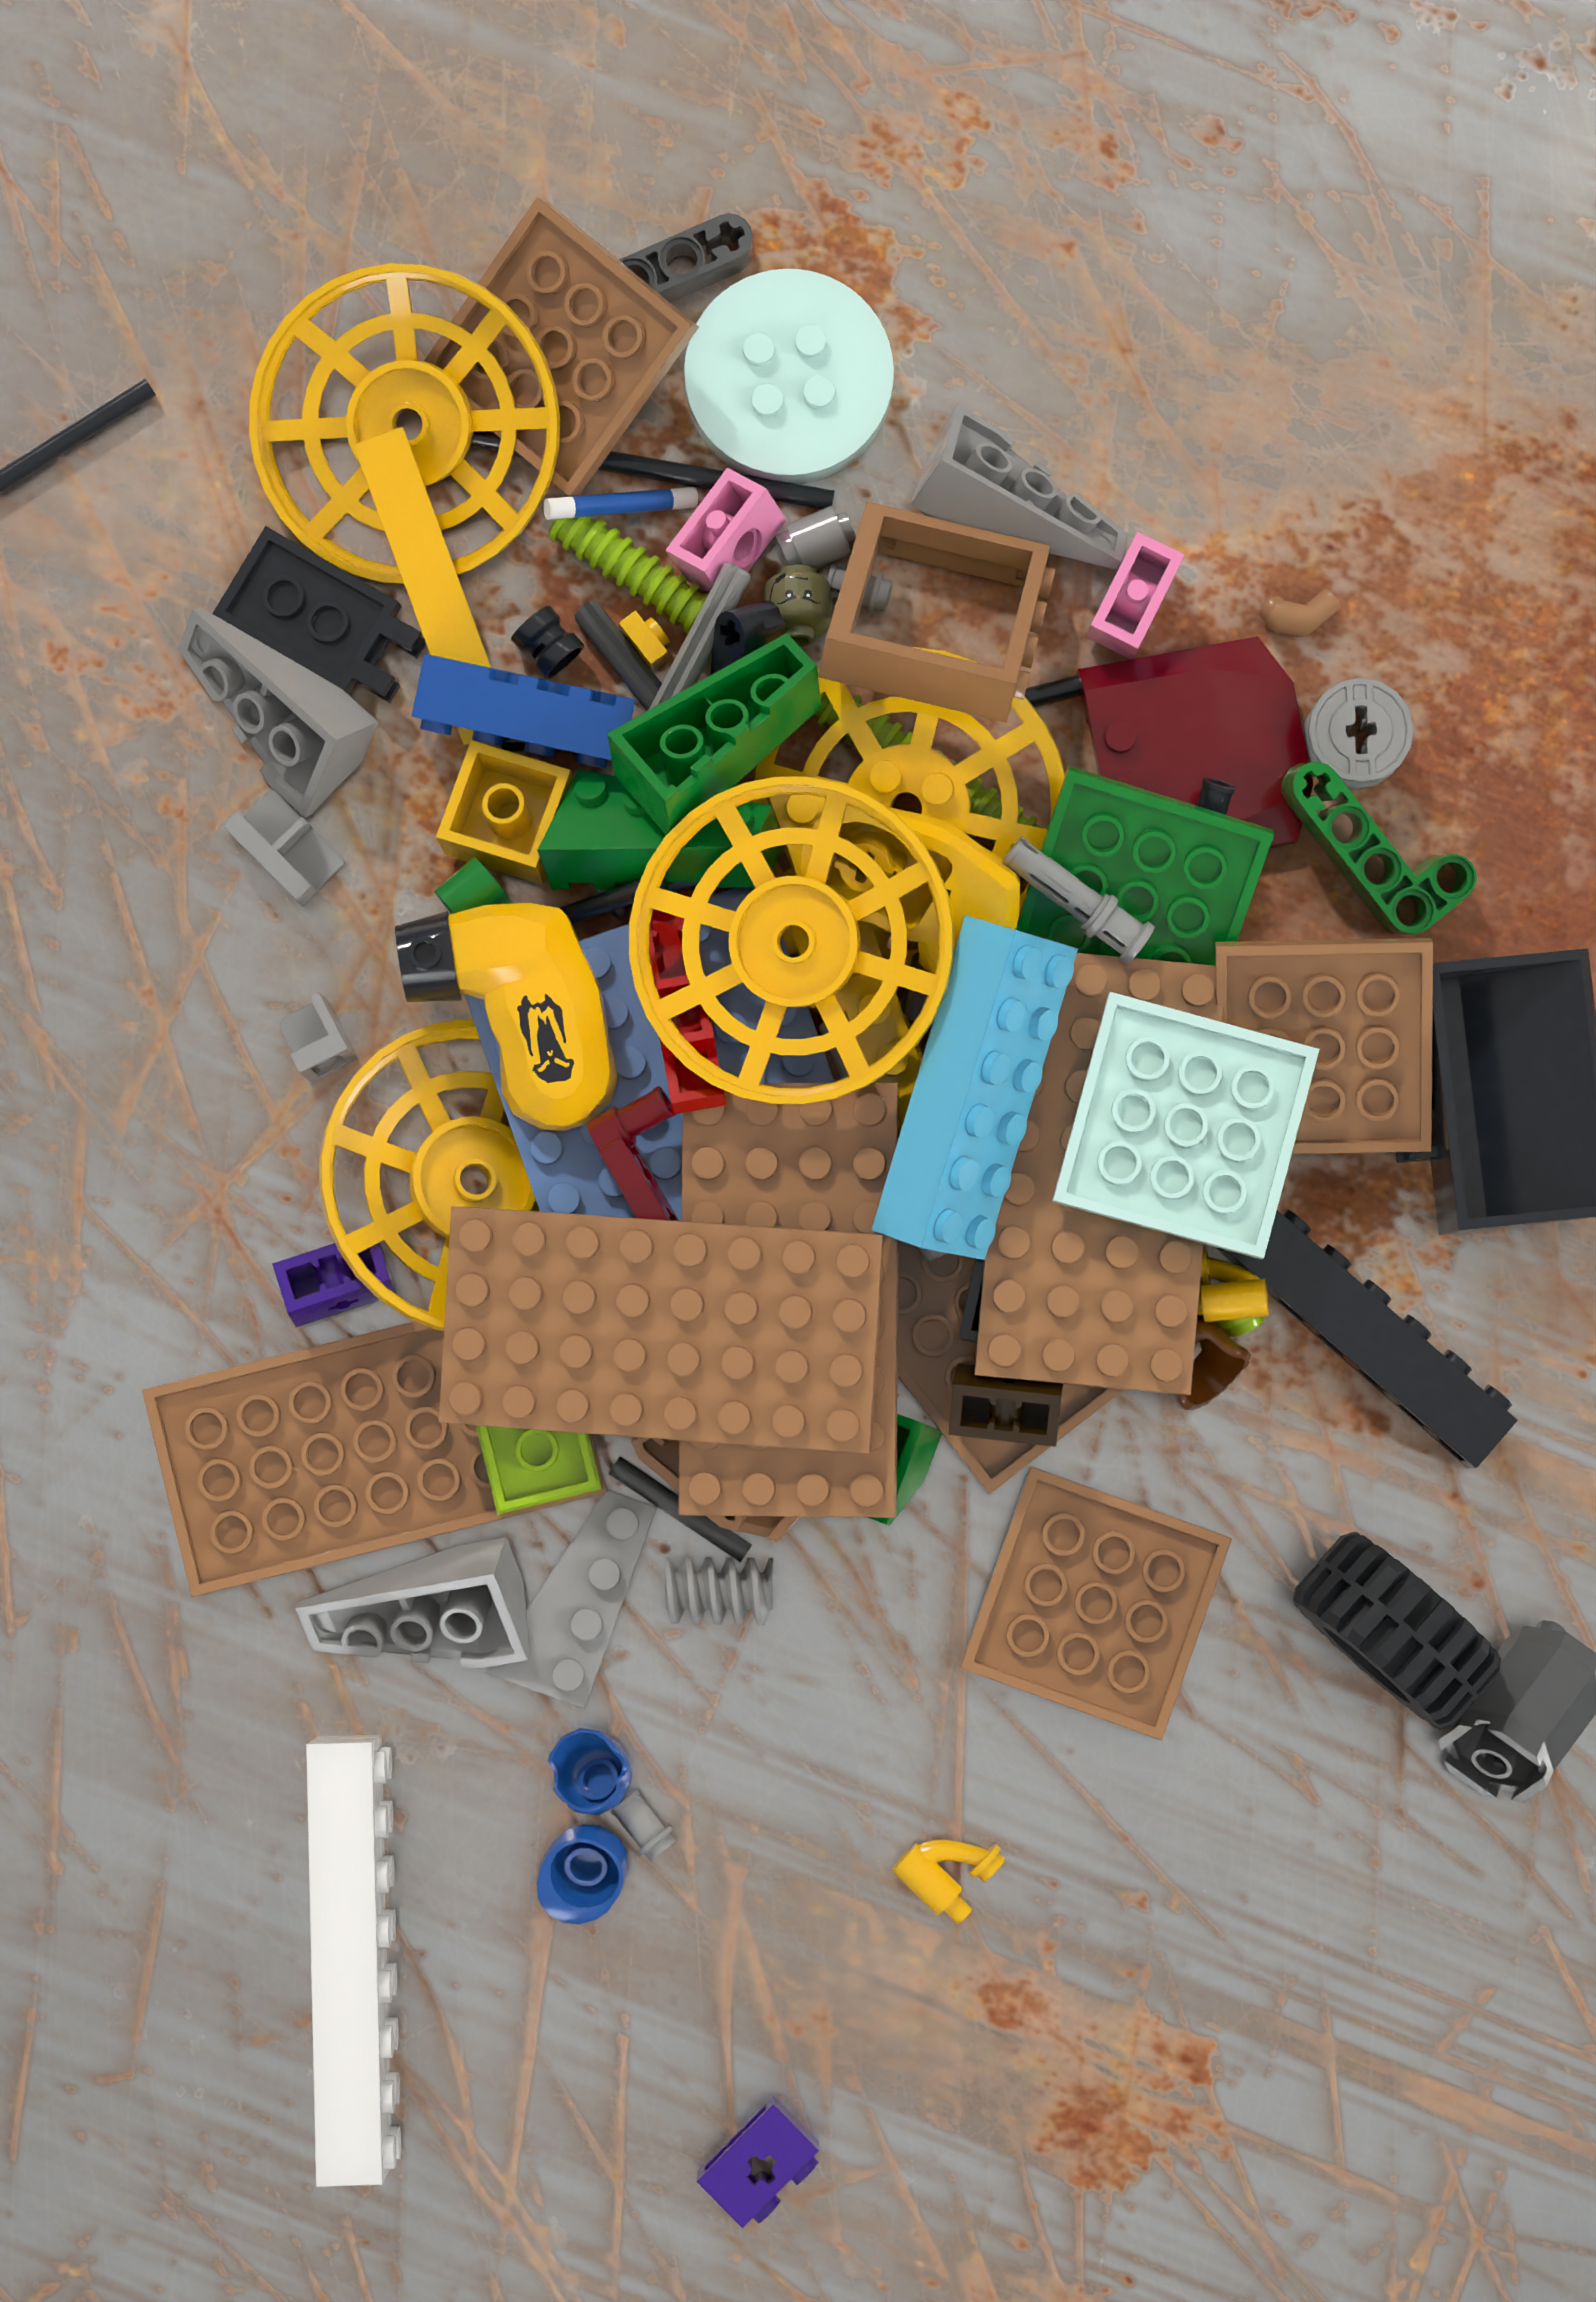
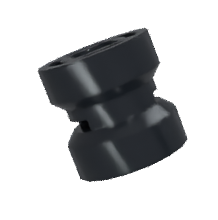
M550 605L543 607L529 617L511 637V641L521 652L530 653L535 659V668L545 680L552 678L566 668L585 647L574 633H568L560 626V616Z

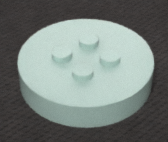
M777 269L757 273L740 280L724 290L705 309L696 323L699 328L687 346L684 379L686 400L693 423L701 438L718 458L745 475L805 484L840 472L865 453L874 442L886 420L892 396L894 366L890 343L879 318L856 292L843 283L817 272L801 269Z

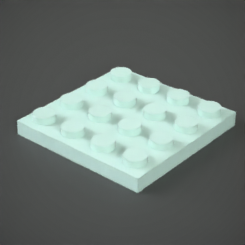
M1109 992L1052 1202L1262 1260L1267 1249L1320 1049Z

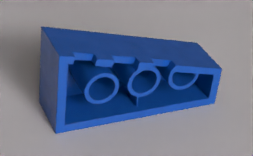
M424 654L411 717L422 719L420 725L422 730L451 735L453 726L474 730L472 736L474 741L503 746L504 738L507 737L525 741L524 751L555 758L557 748L577 753L575 761L577 763L606 768L608 760H612L607 733L632 720L636 699Z

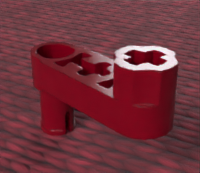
M660 1086L653 1088V1091L621 1109L616 1106L608 1109L586 1124L601 1157L635 1214L632 1218L679 1221L636 1146L637 1136L667 1118L675 1116L672 1111L671 1101Z

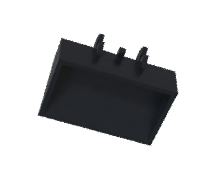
M1588 949L1433 963L1431 1152H1396L1397 1163L1430 1161L1439 1235L1596 1217V1010Z

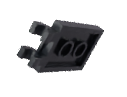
M267 526L264 527L212 613L343 689L348 695L355 684L358 683L389 704L399 690L400 684L395 682L394 676L375 667L389 642L415 659L419 657L426 645L425 639L421 637V631L396 619L397 614L402 608L397 600Z

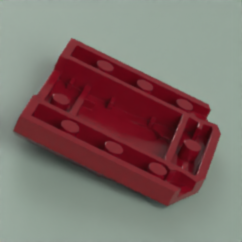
M1258 636L1077 670L1081 686L1082 705L1086 724H1089L1098 775L1196 805L1199 798L1203 778L1219 779L1234 785L1236 788L1234 794H1232L1226 815L1272 829L1274 837L1270 848L1295 844L1298 841L1303 823L1287 804L1282 794L1281 784L1284 775L1290 768L1298 764L1309 763L1294 682ZM1303 777L1307 782V786L1302 792L1304 796H1310L1313 788L1312 777Z

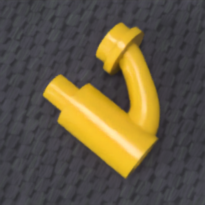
M1203 1248L1200 1284L1203 1285H1201V1293H1199L1197 1315H1203L1204 1322L1269 1316L1266 1280L1259 1279L1252 1272L1237 1264L1208 1257L1207 1248ZM1210 1278L1217 1279L1226 1283L1211 1284Z
M931 1840L920 1845L915 1843L894 1864L891 1871L936 1915L944 1911L957 1924H960L973 1909L959 1896L963 1888L938 1863L941 1861H955L971 1864L973 1866L968 1873L973 1878L978 1876L983 1882H986L1002 1866L1006 1859L999 1853L1001 1848L997 1844H994L987 1850L979 1846L953 1840Z

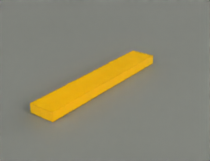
M403 427L353 444L430 655L491 668ZM457 727L463 744H469L474 730Z

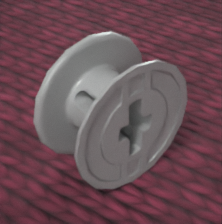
M1355 678L1339 682L1322 694L1305 720L1303 733L1309 763L1322 762L1328 764L1336 771L1350 790H1360L1376 786L1392 775L1395 769L1402 764L1411 749L1414 726L1409 707L1397 691L1384 683L1365 678ZM1355 715L1360 716V732L1367 731L1369 734L1360 746V754L1356 753L1355 737H1347L1346 734L1355 723Z

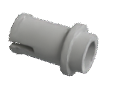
M833 564L829 570L827 580L831 588V597L838 599L846 569ZM878 572L877 577L870 576L862 606L869 607V613L874 614L876 609L886 611L893 581L884 579V573Z
M638 1790L610 1811L640 1847V1850L637 1851L639 1856L645 1854L652 1861L676 1842L670 1835L673 1828L671 1826L667 1828L663 1826L641 1798Z

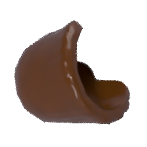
M1197 1315L1195 1345L1200 1342L1201 1352L1193 1361L1191 1395L1175 1394L1184 1410L1198 1409L1218 1397L1248 1366L1251 1357L1246 1348L1237 1344L1214 1322H1204L1203 1315Z

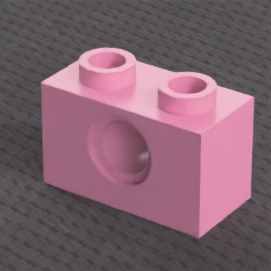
M726 468L667 547L666 552L680 572L687 576L688 582L691 584L697 583L701 586L702 590L710 592L724 564L732 563L749 572L786 522V518L767 488Z
M1137 532L1089 628L1086 638L1126 658L1134 659L1185 555Z

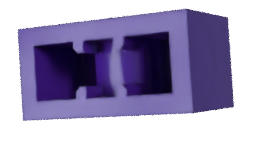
M335 1243L272 1263L287 1313L295 1327L379 1300L355 1276L338 1251ZM381 1243L358 1253L366 1267L388 1289L397 1294Z
M772 2096L698 2171L697 2183L742 2229L752 2218L759 2224L780 2203L781 2200L776 2194L790 2180L796 2185L801 2183L817 2166L819 2161L814 2155L819 2151V2141ZM770 2155L772 2157V2173L768 2175L761 2170L754 2176L751 2173V2158L756 2156L758 2159L764 2160Z

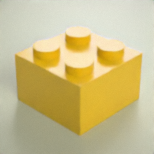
M471 740L436 835V839L444 854L466 862L475 856L485 868L544 885L547 876L537 849L574 779L571 770Z

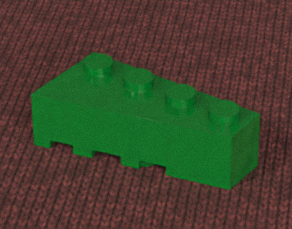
M578 769L537 851L552 890H570L571 883H594L595 889H612L617 887L618 882H631L642 878L649 860L666 834L616 776ZM748 802L737 807L752 836L761 832L779 829L771 805ZM717 818L702 827L680 850L664 876L667 882V889L669 884L675 882L695 881L697 886L707 869L724 852L733 847ZM784 845L761 851L771 871ZM741 862L721 880L717 888L755 886Z

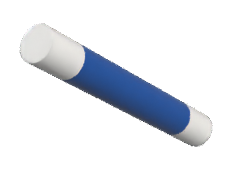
M695 487L547 498L544 500L543 509L547 520L687 509L697 507L698 493Z

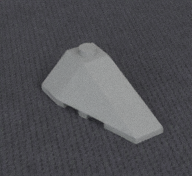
M956 404L918 476L911 505L920 509L926 516L1051 545L1049 550L1051 554L1117 570L1123 561L1128 533L1080 494L1073 493L1067 496L1049 478L1052 471L1040 461L1032 467L1010 449L1015 441L1004 431Z
M201 607L192 609L178 650L213 701L222 700L237 723L232 730L241 744L248 741L251 743L265 764L259 771L267 783L304 818L312 815L364 760L379 722L343 689Z
M507 1537L458 1545L299 1601L295 1607L311 1648L317 1652L373 1658L377 1657L381 1652L411 1655V1662L429 1663L431 1657L460 1660V1667L475 1669L528 1661L530 1655L524 1581Z

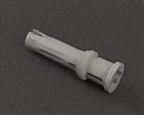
M1023 836L1015 842L1002 861L1005 866L1009 867L1029 882L1030 885L1082 922L1081 928L1084 930L1083 933L1089 938L1096 935L1121 954L1120 961L1126 965L1139 953L1155 929V926L1150 922L1142 924L1118 906L1119 900L1112 894L1109 896L1105 893L1101 896L1093 889H1090L1057 862L1039 851Z

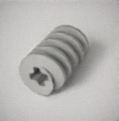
M666 1557L665 1608L671 1623L679 1624L684 1610L688 1609L693 1624H700L706 1609H709L715 1625L722 1624L727 1610H731L736 1625H743L748 1610L753 1611L757 1625H764L769 1611L773 1610V1558L768 1559L763 1573L759 1572L754 1558H747L742 1573H738L732 1557H726L721 1572L716 1571L711 1557H705L700 1572H695L690 1557H684L679 1571L674 1572L669 1557Z

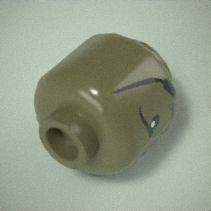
M795 564L778 569L776 575L769 578L764 586L763 601H771L779 607L781 617L786 623V633L800 647L811 645L814 642V638L826 633L832 619V597L829 582L818 574L815 568L808 565Z

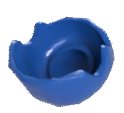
M579 1728L562 1736L548 1758V1763L554 1774L553 1791L562 1802L566 1803L576 1813L600 1815L618 1806L622 1802L632 1781L631 1763L626 1750L611 1736L599 1730Z

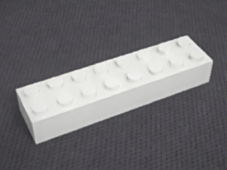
M382 1734L318 1736L306 1744L316 2187L382 2185L390 2169L396 2168V2159L401 2158L400 2126H391V2113H394L395 2105H399L400 2077L399 2072H390V2058H393L394 2050H398L399 2027L398 2018L389 2017L388 2003H392V1996L397 1995L396 1963H387V1948L391 1947V1941L396 1940L395 1909H386V1893H389L390 1887H394L395 1863L394 1855H385L384 1838H388V1833H393L394 1815L393 1802L383 1800V1784L387 1783V1779L392 1778L391 1747H382Z

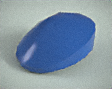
M584 1824L567 1829L554 1840L539 1865L537 1875L538 1899L544 1910L560 1922L570 1924H582L597 1920L607 1913L618 1898L629 1869L627 1852L621 1840L611 1831L601 1826Z

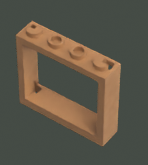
M867 501L826 636L819 678L1007 723L1013 697L1024 700L1030 672L1022 671L1020 668L1021 666L1030 669L1032 667L1039 637L1029 635V631L1040 634L1047 603L1037 599L1039 597L1048 600L1056 570L1046 567L1051 545ZM877 552L1024 587L1003 669L855 634L854 630Z

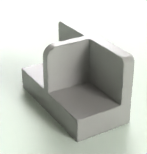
M270 790L244 816L237 811L222 825L302 907L345 865L344 859L275 790Z
M320 992L310 996L312 1003L283 1017L280 1022V1029L292 1051L290 1056L298 1072L310 1082L358 1059L330 1002Z

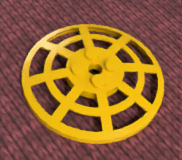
M390 263L360 268L336 277L308 294L285 316L268 341L256 369L249 401V436L254 465L264 492L280 519L301 543L321 558L353 575L382 583L404 584L398 566H390L363 559L339 547L326 537L347 513L354 519L374 529L384 531L378 512L359 501L369 490L362 468L360 467L342 485L327 461L321 439L348 438L351 450L359 462L353 444L397 429V419L403 410L412 409L416 411L422 419V430L415 439L407 440L425 489L426 486L437 483L451 475L471 495L468 500L451 511L436 516L441 531L460 524L476 514L482 507L503 528L496 537L468 555L452 560L457 575L473 570L498 555L523 532L540 508L553 478L559 452L560 412L556 386L545 355L529 328L506 303L482 285L455 272L428 265ZM408 280L427 281L453 288L477 300L490 311L472 334L463 327L444 318L425 313H413ZM387 283L391 314L380 315L361 322L342 334L336 341L311 321L322 308L342 295L369 284ZM505 326L518 338L534 366L542 389L544 407H515L514 396L507 376L497 359L488 350ZM415 329H423L441 334L457 342L462 347L444 369L431 363L418 361ZM393 330L396 361L384 364L370 371L349 353L355 346L369 337ZM297 337L322 358L315 366L306 388L302 407V419L270 420L271 399L276 376L288 348ZM477 362L484 368L494 386L500 409L471 410L469 400L460 383ZM336 369L356 388L350 398L346 416L320 418L323 393L332 372ZM546 429L545 449L538 477L528 499L517 513L497 492L512 463L517 430ZM501 431L498 455L490 474L485 479L464 458L469 450L473 432ZM304 440L305 451L311 468L324 491L331 497L329 502L310 521L298 509L283 483L274 457L273 441Z
M913 647L933 653H938L962 660L979 663L972 659L948 651ZM819 677L820 695L824 692L826 693L840 720L834 723L816 743L806 761L803 772L774 764L780 745L757 765L755 781L771 777L818 776L830 751L842 737L849 734L864 761L853 772L848 783L818 776V779L845 785L872 797L883 806L893 808V802L899 794L904 792L912 793L921 802L922 815L948 822L965 834L996 840L992 853L1003 860L1011 849L1012 844H1015L1021 836L1038 850H1041L1047 829L1017 823L1019 814L1018 790L1007 758L1035 741L1042 755L1050 785L1051 817L1065 777L1057 745L1045 721L1025 696L1024 700L1013 697L1011 708L1022 720L1023 724L995 740L983 725L967 713L898 696L869 702L858 708L846 684ZM890 713H918L910 744H897L882 749L867 723L872 718ZM939 718L962 729L981 749L956 765L947 756L933 749L932 744ZM992 767L996 773L1001 791V819L972 813L971 795L967 785L968 782ZM766 798L752 800V802L767 805ZM778 861L776 862L772 870L775 878L794 876L791 868L783 873ZM1028 886L1026 887L1025 891H1024V892L1021 894V896H1020V900H1019V913H1020V910H1021V907H1022V904H1023V901H1024V898H1025V895H1026ZM871 924L882 957L889 960L891 948H887L890 933L877 925ZM919 949L907 950L905 965H910L912 956L919 952Z
M771 777L746 782L714 795L689 812L665 836L649 860L635 892L629 922V960L634 987L647 1019L663 1044L688 1069L711 1085L742 1098L770 1104H810L836 1099L870 1085L894 1069L917 1046L934 1021L948 988L954 959V923L948 892L935 861L920 838L897 814L872 797L840 783L812 777ZM777 795H813L825 798L818 830L810 828H780L752 836L737 807L752 800ZM847 805L865 812L887 827L909 850L916 863L888 878L884 870L865 851L850 841L839 837ZM717 818L733 847L724 852L707 869L695 887L691 898L661 889L660 886L666 871L680 850L702 827ZM806 844L813 846L805 877L785 876L775 878L761 852L768 848L782 845ZM834 853L843 856L855 864L871 880L875 887L847 902L842 895L826 884ZM742 862L755 889L745 897L736 912L708 903L721 880L736 865ZM925 883L928 884L934 900L939 927L938 961L935 974L905 965L908 930L904 909L899 898ZM883 907L887 910L891 928V955L889 960L860 951L861 936L858 921ZM653 909L685 918L682 929V954L690 985L662 999L654 983L649 956V929ZM701 924L729 932V952L732 964L708 976H705L700 955ZM800 926L808 934L809 945L804 954L791 958L781 948V936L789 927ZM853 972L882 980L880 989L869 1005L849 1022L835 993L847 983ZM744 983L751 992L765 1000L766 1002L756 1030L747 1027L734 1018L723 1007L716 996ZM898 986L928 995L921 1013L906 1035L885 1056L869 1066L856 1037L866 1031L882 1015L893 999ZM701 1004L706 1014L723 1031L739 1042L750 1046L739 1077L722 1070L699 1054L680 1034L671 1018ZM816 1004L829 1033L807 1039L777 1038L787 1007H805ZM837 1048L849 1074V1077L834 1083L808 1088H777L760 1084L771 1053L778 1055H810Z
M457 1019L430 1024L402 1035L371 1057L354 1074L337 1099L324 1131L319 1158V1189L326 1223L338 1251L355 1276L380 1301L404 1317L444 1331L451 1206L540 1211L511 1128L501 1123L504 1107L493 1075L487 1072L459 1071L430 1079L417 1050L430 1044L456 1039L480 1040L473 1019ZM398 1060L411 1089L404 1093L386 1111L376 1126L372 1137L344 1126L343 1124L350 1108L364 1087L385 1067ZM461 1088L487 1090L479 1117L468 1116L450 1120L438 1094ZM418 1104L432 1133L422 1142L416 1153L387 1143L390 1134L399 1120ZM337 1147L365 1158L364 1193L368 1211L373 1222L349 1234L346 1233L341 1222L334 1192V1160ZM381 1164L409 1174V1189L413 1202L389 1214L385 1211L380 1191ZM475 1167L484 1173L487 1179V1188L484 1193L478 1195L471 1194L462 1187L460 1176L463 1169ZM424 1221L435 1233L445 1238L438 1266L429 1263L417 1255L400 1238L398 1233ZM384 1241L389 1250L405 1266L423 1278L433 1281L434 1285L428 1311L412 1305L388 1289L366 1267L358 1253Z

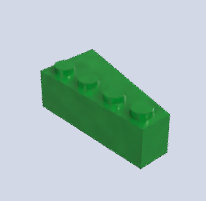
M785 633L607 733L614 775L667 835L689 812L714 795L729 790L821 708L817 665L791 636Z

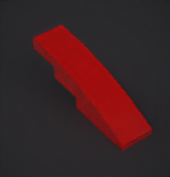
M687 893V894H681V895H684V896L689 897V893ZM653 909L649 929V956L654 983L662 999L690 985L682 954V929L685 918ZM701 1004L671 1018L680 1034L697 1052L720 1068L712 1021ZM660 1039L673 1114L725 1106L724 1090L711 1085L688 1069Z

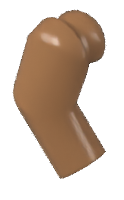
M1324 588L1305 605L1284 601L1279 596L1270 597L1262 604L1260 614L1261 618L1267 622L1268 628L1275 633L1304 637L1311 634L1340 610L1341 604L1331 591Z

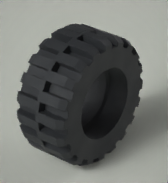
M1351 1532L1340 1536L1294 1590V1605L1316 1629L1400 1703L1439 1730L1454 1726L1500 1672L1501 1657H1499V1653L1466 1618L1459 1614L1449 1602L1438 1595L1432 1587L1411 1572L1408 1567L1358 1532Z

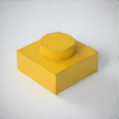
M635 610L619 622L620 631L653 672H656L669 662L668 651L664 646L670 643V640L652 617L644 622Z

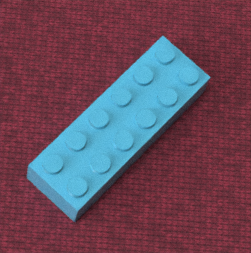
M965 915L954 951L948 988L932 1024L871 1230L919 1248L985 1260L989 1245L995 1236V1224L1004 1194L1011 1183V1171L1019 1144L1026 1133L1028 1114L1035 1091L1042 1079V1068L1049 1044L1058 1026V1014L1064 994L1073 976V964L1078 948Z

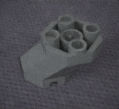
M1546 1620L1538 1622L1536 1627L1523 1626L1502 1642L1498 1650L1499 1657H1501L1499 1674L1454 1726L1443 1729L1438 1739L1440 1749L1447 1748L1448 1751L1445 1759L1447 1770L1483 1796L1496 1798L1499 1791L1504 1790L1514 1792L1511 1801L1525 1803L1547 1787L1556 1767L1596 1715V1652L1567 1633L1558 1623Z

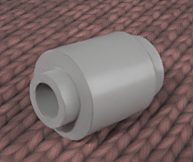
M832 506L787 524L788 530L776 535L788 565H808L815 569L851 555L848 544L855 542L856 539L846 511L836 515Z

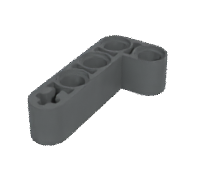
M723 214L621 258L619 261L637 276L646 280L649 286L671 303L744 270L752 260L753 234L751 226L744 218L736 214ZM729 236L733 243H738V249L730 252L727 245L721 246V239ZM703 245L706 246L707 256L711 254V263L709 264L705 263ZM688 256L694 260L696 266L689 273L677 274L670 270L668 264L675 257Z

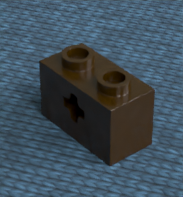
M957 1364L953 1383L949 1435L1056 1447L1063 1384L974 1376L975 1365Z

